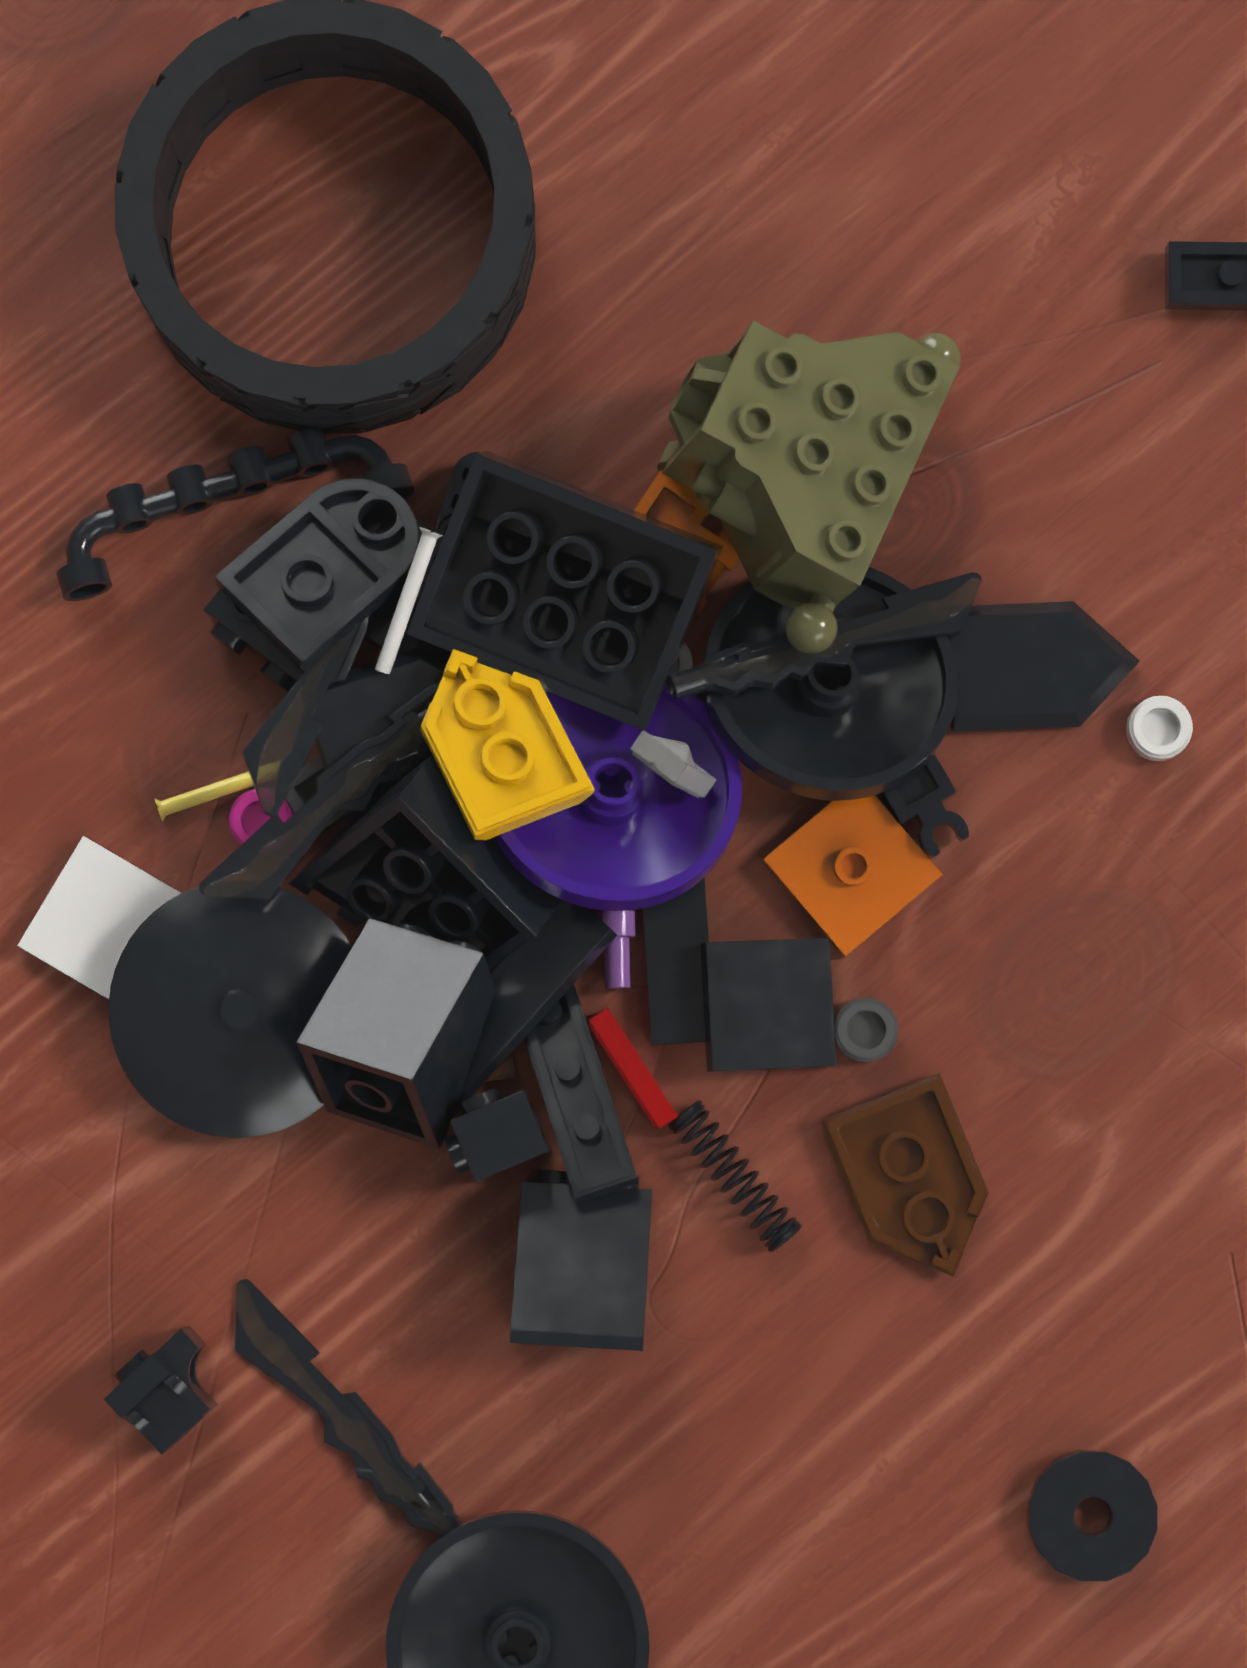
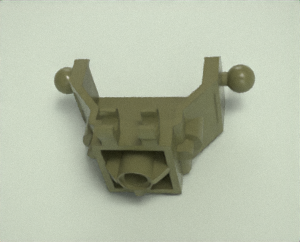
M753 320L726 353L698 358L694 362L671 404L668 418L678 439L667 443L657 464V470L660 471L662 469L663 474L696 491V502L703 509L707 510V513L721 520L754 590L792 610L786 621V635L791 645L800 652L817 654L832 645L838 631L837 620L833 611L841 601L861 585L960 368L961 355L959 347L951 337L945 334L929 333L915 341L900 332L821 344L805 334L794 333L787 339Z

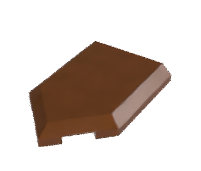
M940 1073L821 1120L868 1240L954 1277L963 1256L964 1248L989 1192Z

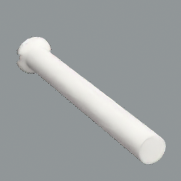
M419 527L422 535L375 667L376 670L386 674H390L436 541L443 536L425 528Z

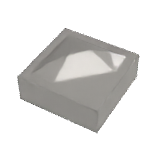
M643 730L630 748L636 758L671 785L697 798L700 796L704 798L717 780L693 762L690 748L685 742L653 736Z

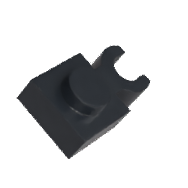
M935 754L913 777L899 786L881 793L900 825L916 817L921 826L918 834L919 844L928 857L934 858L941 853L932 836L933 830L937 826H949L954 831L959 842L969 837V829L964 819L955 812L946 811L942 804V801L955 795L957 791Z

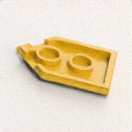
M453 649L432 703H430L422 721L420 730L474 839H491L578 805L591 796L595 789L540 681L515 671L513 675L478 663L477 657Z

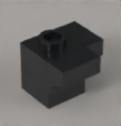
M190 1326L180 1329L157 1352L152 1353L150 1356L144 1349L138 1352L114 1375L120 1384L104 1398L105 1402L116 1414L138 1429L161 1455L177 1444L218 1405L203 1389L198 1380L196 1371L197 1360L202 1349L207 1344Z

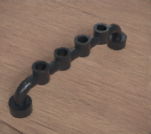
M310 427L299 430L287 438L290 452L266 459L261 446L244 447L227 456L229 471L207 478L201 465L183 466L167 474L166 478L170 489L149 496H145L143 486L138 483L118 486L106 494L109 508L97 511L82 519L70 534L66 546L67 565L61 567L56 573L63 599L67 601L85 600L101 595L112 587L106 561L103 558H91L93 545L105 535L115 532L132 533L150 526L154 520L176 513L180 515L198 513L212 506L215 501L234 495H256L270 489L276 482L296 476L304 478L317 476L329 471L334 464L349 460L362 462L367 467L368 472L359 479L372 480L386 485L405 500L414 493L407 465L401 463L393 464L385 449L372 439L358 435H349L326 440L322 428Z

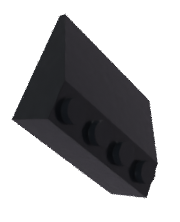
M492 452L475 453L407 634L450 652L455 649L477 657L478 663L513 675L515 671L537 679L545 691L646 731L667 683V676L671 674L701 604L723 546Z

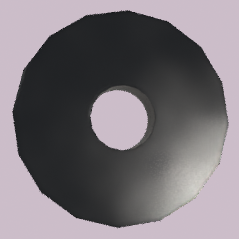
M1076 1450L1054 1459L1037 1476L1030 1492L1031 1496L1028 1501L1027 1510L1028 1530L1037 1551L1057 1571L1079 1581L1107 1582L1130 1572L1148 1554L1157 1532V1502L1148 1480L1127 1460L1106 1451ZM1089 1497L1103 1499L1109 1508L1108 1523L1102 1530L1096 1533L1080 1531L1074 1520V1512L1077 1505Z

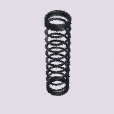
M697 1100L670 1122L668 1128L674 1131L673 1134H678L698 1120L682 1138L681 1144H687L709 1131L692 1150L691 1156H697L719 1143L701 1163V1168L705 1169L729 1155L711 1175V1180L715 1181L739 1167L721 1187V1193L731 1190L750 1178L731 1199V1205L739 1203L760 1190L741 1211L740 1217L749 1215L771 1201L751 1223L750 1229L759 1227L781 1213L760 1237V1241H765L772 1237L765 1243V1247H768L769 1252L775 1251L802 1228V1224L796 1221L797 1218L792 1217L774 1229L787 1215L788 1207L779 1208L764 1217L777 1203L778 1195H771L754 1205L767 1191L769 1183H761L744 1193L757 1179L759 1171H751L734 1181L747 1167L749 1159H741L724 1169L739 1151L738 1146H734L713 1158L727 1143L729 1135L724 1134L703 1146L717 1131L720 1123L714 1122L693 1134L710 1113L709 1110H704L705 1105H702V1101Z

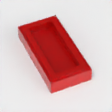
M606 1008L589 1019V1029L654 1129L656 1127L660 1129L676 1119L678 1115L610 1010Z

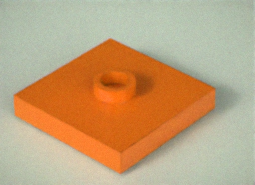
M876 795L855 800H833L762 860L824 935L830 938V942L844 958L943 875Z

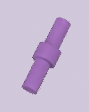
M598 911L597 917L617 934L615 939L604 950L605 989L630 988L629 938L636 937L635 911Z

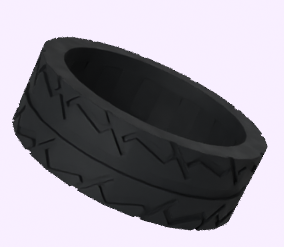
M283 0L248 10L239 19L234 16L193 40L161 72L156 85L152 84L128 126L116 173L115 231L131 285L176 361L211 394L218 397L220 395L221 401L260 422L297 431L310 427H319L323 429L324 434L365 433L410 420L418 413L422 415L459 393L494 358L523 310L536 258L535 202L531 166L517 119L510 114L512 109L489 72L451 37L442 36L441 38L440 35L443 31L402 9L366 0H344L342 3L341 0ZM346 76L382 82L420 98L451 121L475 150L491 183L494 194L492 230L483 259L459 302L431 330L395 352L351 365L310 367L274 361L234 344L205 322L180 292L171 251L173 209L185 172L205 139L238 108L269 90L304 79Z

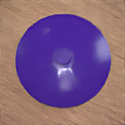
M666 683L646 732L653 736L688 744L693 762L717 779L704 798L701 796L697 798L671 785L632 754L633 751L630 748L643 730L545 691L595 790L591 796L578 805L494 837L509 862L524 877L545 892L563 901L597 910L625 911L651 907L683 894L700 882L715 867L724 854L734 832L742 801V778L738 759L720 738L708 714L706 705L695 695L674 700L672 695L675 687L668 688Z

